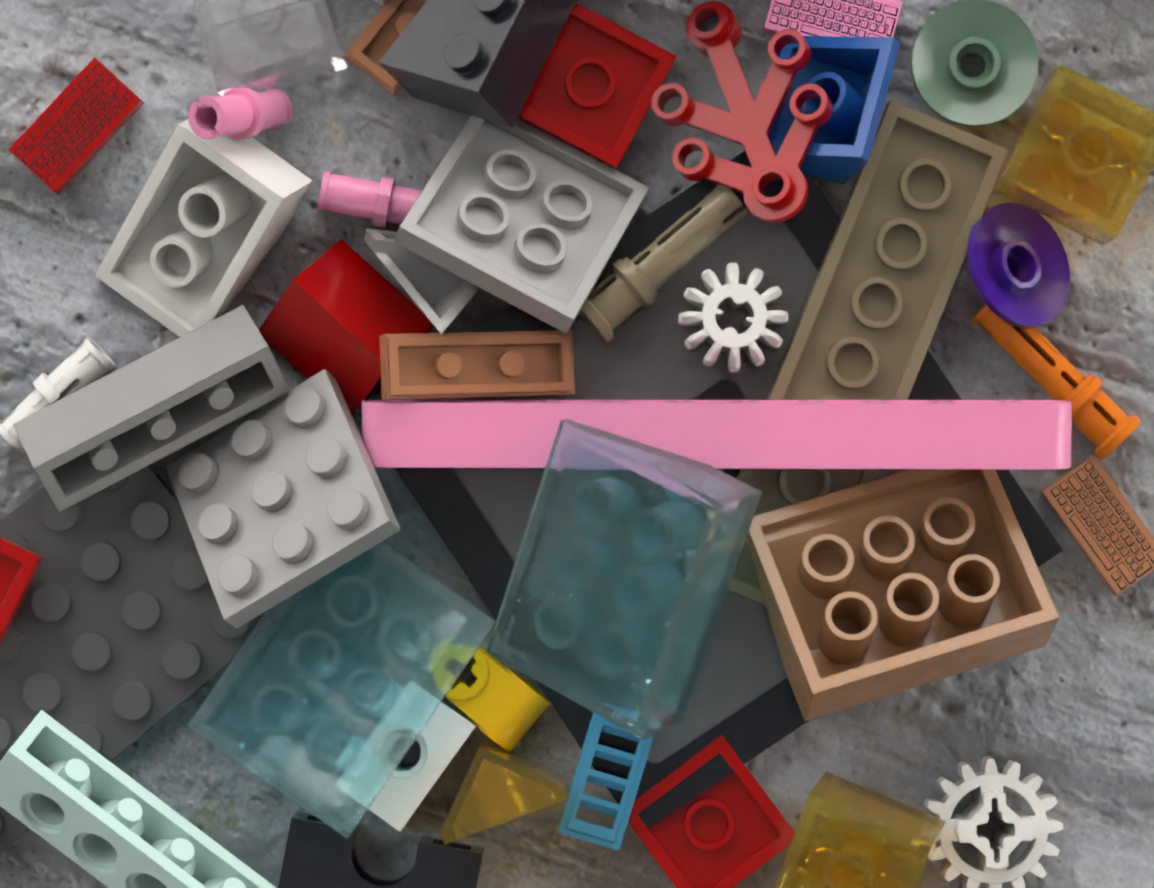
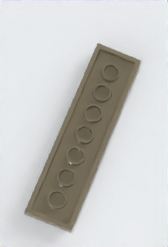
M891 100L886 104L877 127L869 161L859 170L766 400H908L966 257L970 231L983 215L1009 151L1008 149ZM737 469L694 576L766 605L743 526L744 519L873 481L879 469Z

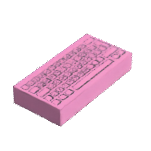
M771 0L762 32L775 35L781 30L793 29L802 36L893 37L903 2L898 0Z

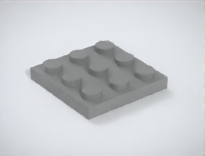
M471 115L402 221L394 242L567 334L642 205L650 187L520 118H517L513 128Z
M325 369L166 466L224 621L236 629L401 530L338 382Z

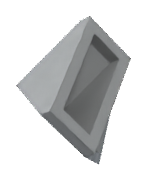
M365 229V243L421 312L442 334L480 288L395 243L397 231Z

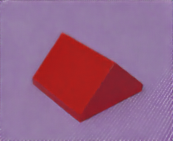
M340 239L291 281L259 328V332L271 347L307 379L324 369L337 380L353 417L357 412L356 409L362 405V401L368 400L381 385L379 336L383 334L428 333L434 326L416 305Z

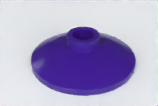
M1002 203L984 211L982 217L973 225L967 245L969 271L980 297L994 314L1012 325L1029 328L1051 321L1065 305L1070 287L1068 258L1059 236L1044 217L1025 205Z

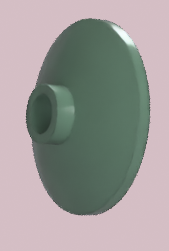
M961 0L938 10L925 22L919 31L911 53L913 82L924 103L943 119L963 126L991 125L1012 115L1024 104L1031 94L1038 75V50L1030 29L1012 10L989 0ZM966 56L978 58L982 64L981 75L978 77L966 76L960 68L961 59Z

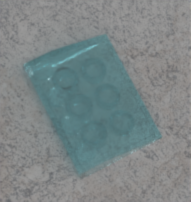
M570 419L561 420L486 652L642 740L682 723L762 491L706 463Z
M382 541L267 610L187 727L338 833L349 838L497 621L389 543Z

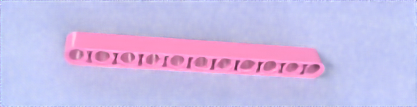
M1062 400L362 401V440L373 466L384 468L1054 470L1071 468L1072 402Z

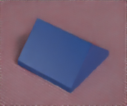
M803 36L810 47L811 56L808 64L797 72L768 135L775 154L777 155L795 120V116L792 114L789 106L791 95L802 85L816 84L823 88L830 98L833 111L830 119L818 128L800 168L801 172L844 185L869 161L900 45L894 37ZM791 43L783 47L780 52V58L790 59L795 56L799 45ZM808 99L803 104L801 112L803 114L816 112L821 105V99Z

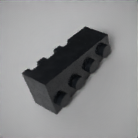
M427 0L378 63L413 98L513 128L577 0Z

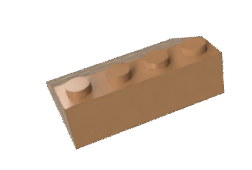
M910 469L744 519L743 526L780 658L804 721L1046 647L1060 618L995 469Z

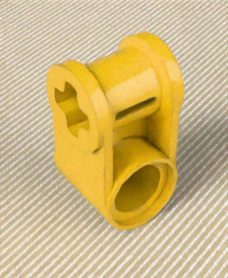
M455 637L448 639L437 647L432 656L431 677L437 690L462 710L467 718L484 734L508 752L512 751L551 703L538 689L508 666L505 667L480 645L468 638ZM465 654L472 656L473 659L470 666L472 673L475 675L474 678L467 681L465 678L459 677L453 683L446 679L448 666L444 660L449 655L457 660L463 658Z

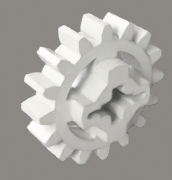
M990 756L982 758L980 772L974 773L967 763L960 762L957 764L960 776L959 781L953 783L941 776L936 780L940 789L945 794L941 801L925 798L923 805L935 813L936 817L935 821L921 824L920 832L937 839V843L931 845L925 851L927 857L931 861L947 859L940 873L942 877L950 882L962 873L964 875L962 888H978L981 882L985 883L986 888H1002V883L1009 882L1013 888H1025L1022 876L1028 871L1042 879L1047 875L1038 860L1042 854L1058 856L1060 850L1048 842L1047 838L1048 833L1063 830V823L1046 815V811L1052 809L1058 803L1056 797L1051 794L1040 796L1035 794L1043 781L1040 776L1032 773L1020 781L1018 779L1021 764L1009 760L1001 773L997 772L995 760ZM1003 786L1015 790L1026 802L1030 813L1014 812L1006 805V793L1003 792ZM974 790V801L962 814H952L961 798ZM993 811L995 817L1005 822V830L995 831L994 841L989 842L988 838L977 832V825L988 823L989 812ZM958 841L959 843L972 844L977 850L979 868L963 861L955 851L952 842ZM1021 841H1029L1022 855L1009 864L1008 855Z

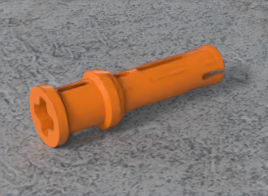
M987 305L971 319L1053 400L1072 402V424L1096 447L1094 455L1099 460H1103L1115 450L1142 422L1136 414L1128 416L1101 389L1103 381L1097 375L1093 377L1089 373L1084 377L1036 327L1025 328L1012 325L999 318Z

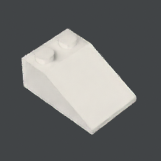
M187 119L176 127L95 276L181 337L224 315L286 229L313 180L253 137L249 139H233L227 135H222L212 139L201 138L191 129Z

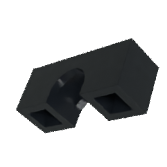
M297 812L291 818L278 888H477L484 847L422 835L412 869L397 879L382 880L368 874L357 859L356 841L360 823Z

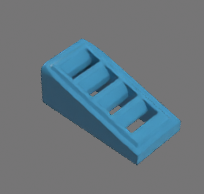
M593 709L557 833L617 851L620 850L657 728L656 726L599 709ZM601 731L636 741L634 754L598 744ZM593 757L629 766L627 778L624 779L590 769ZM586 781L622 791L619 804L584 794ZM582 806L615 816L612 829L575 818L578 807Z

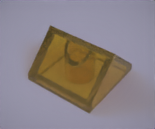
M483 737L440 831L444 845L568 800L569 785L566 777L514 751L508 752L497 743Z

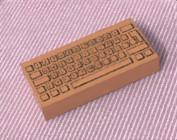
M1090 455L1039 492L1113 595L1118 596L1154 570V537L1095 455Z

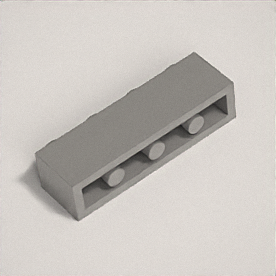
M241 305L14 423L13 426L33 469L56 508L61 512L288 393L290 390L266 341L244 305Z

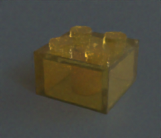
M1059 64L1046 77L1007 153L993 190L1103 246L1117 238L1154 166V112Z
M825 772L808 795L775 888H921L946 821L834 774Z

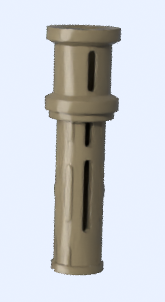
M718 184L702 201L681 216L642 252L640 251L631 260L625 257L622 260L617 259L611 264L613 272L593 288L580 310L579 316L604 343L608 344L615 338L613 330L641 306L649 309L656 303L655 299L659 296L656 290L665 284L670 277L685 267L725 230L747 215V210L742 206V202L730 188Z

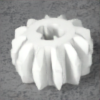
M728 263L725 271V285H721L716 274L711 269L702 272V282L710 293L709 296L691 287H688L684 292L683 297L689 303L701 308V312L686 311L678 315V324L683 326L700 325L701 330L690 335L685 340L684 345L687 350L696 349L705 341L711 345V348L703 358L702 364L711 368L717 361L720 351L728 352L726 365L728 372L738 373L741 365L740 351L742 350L745 351L749 361L755 367H759L765 362L764 354L755 342L756 340L774 349H778L781 346L783 339L777 333L765 328V326L786 323L788 321V312L783 310L767 311L766 305L776 301L782 295V291L779 286L770 287L761 295L755 291V288L763 278L764 273L762 270L755 268L744 285L738 283V264ZM728 302L729 306L734 310L744 306L750 317H746L742 325L748 327V330L741 334H738L733 327L722 330L716 322V319H720L723 311L718 309L721 304Z

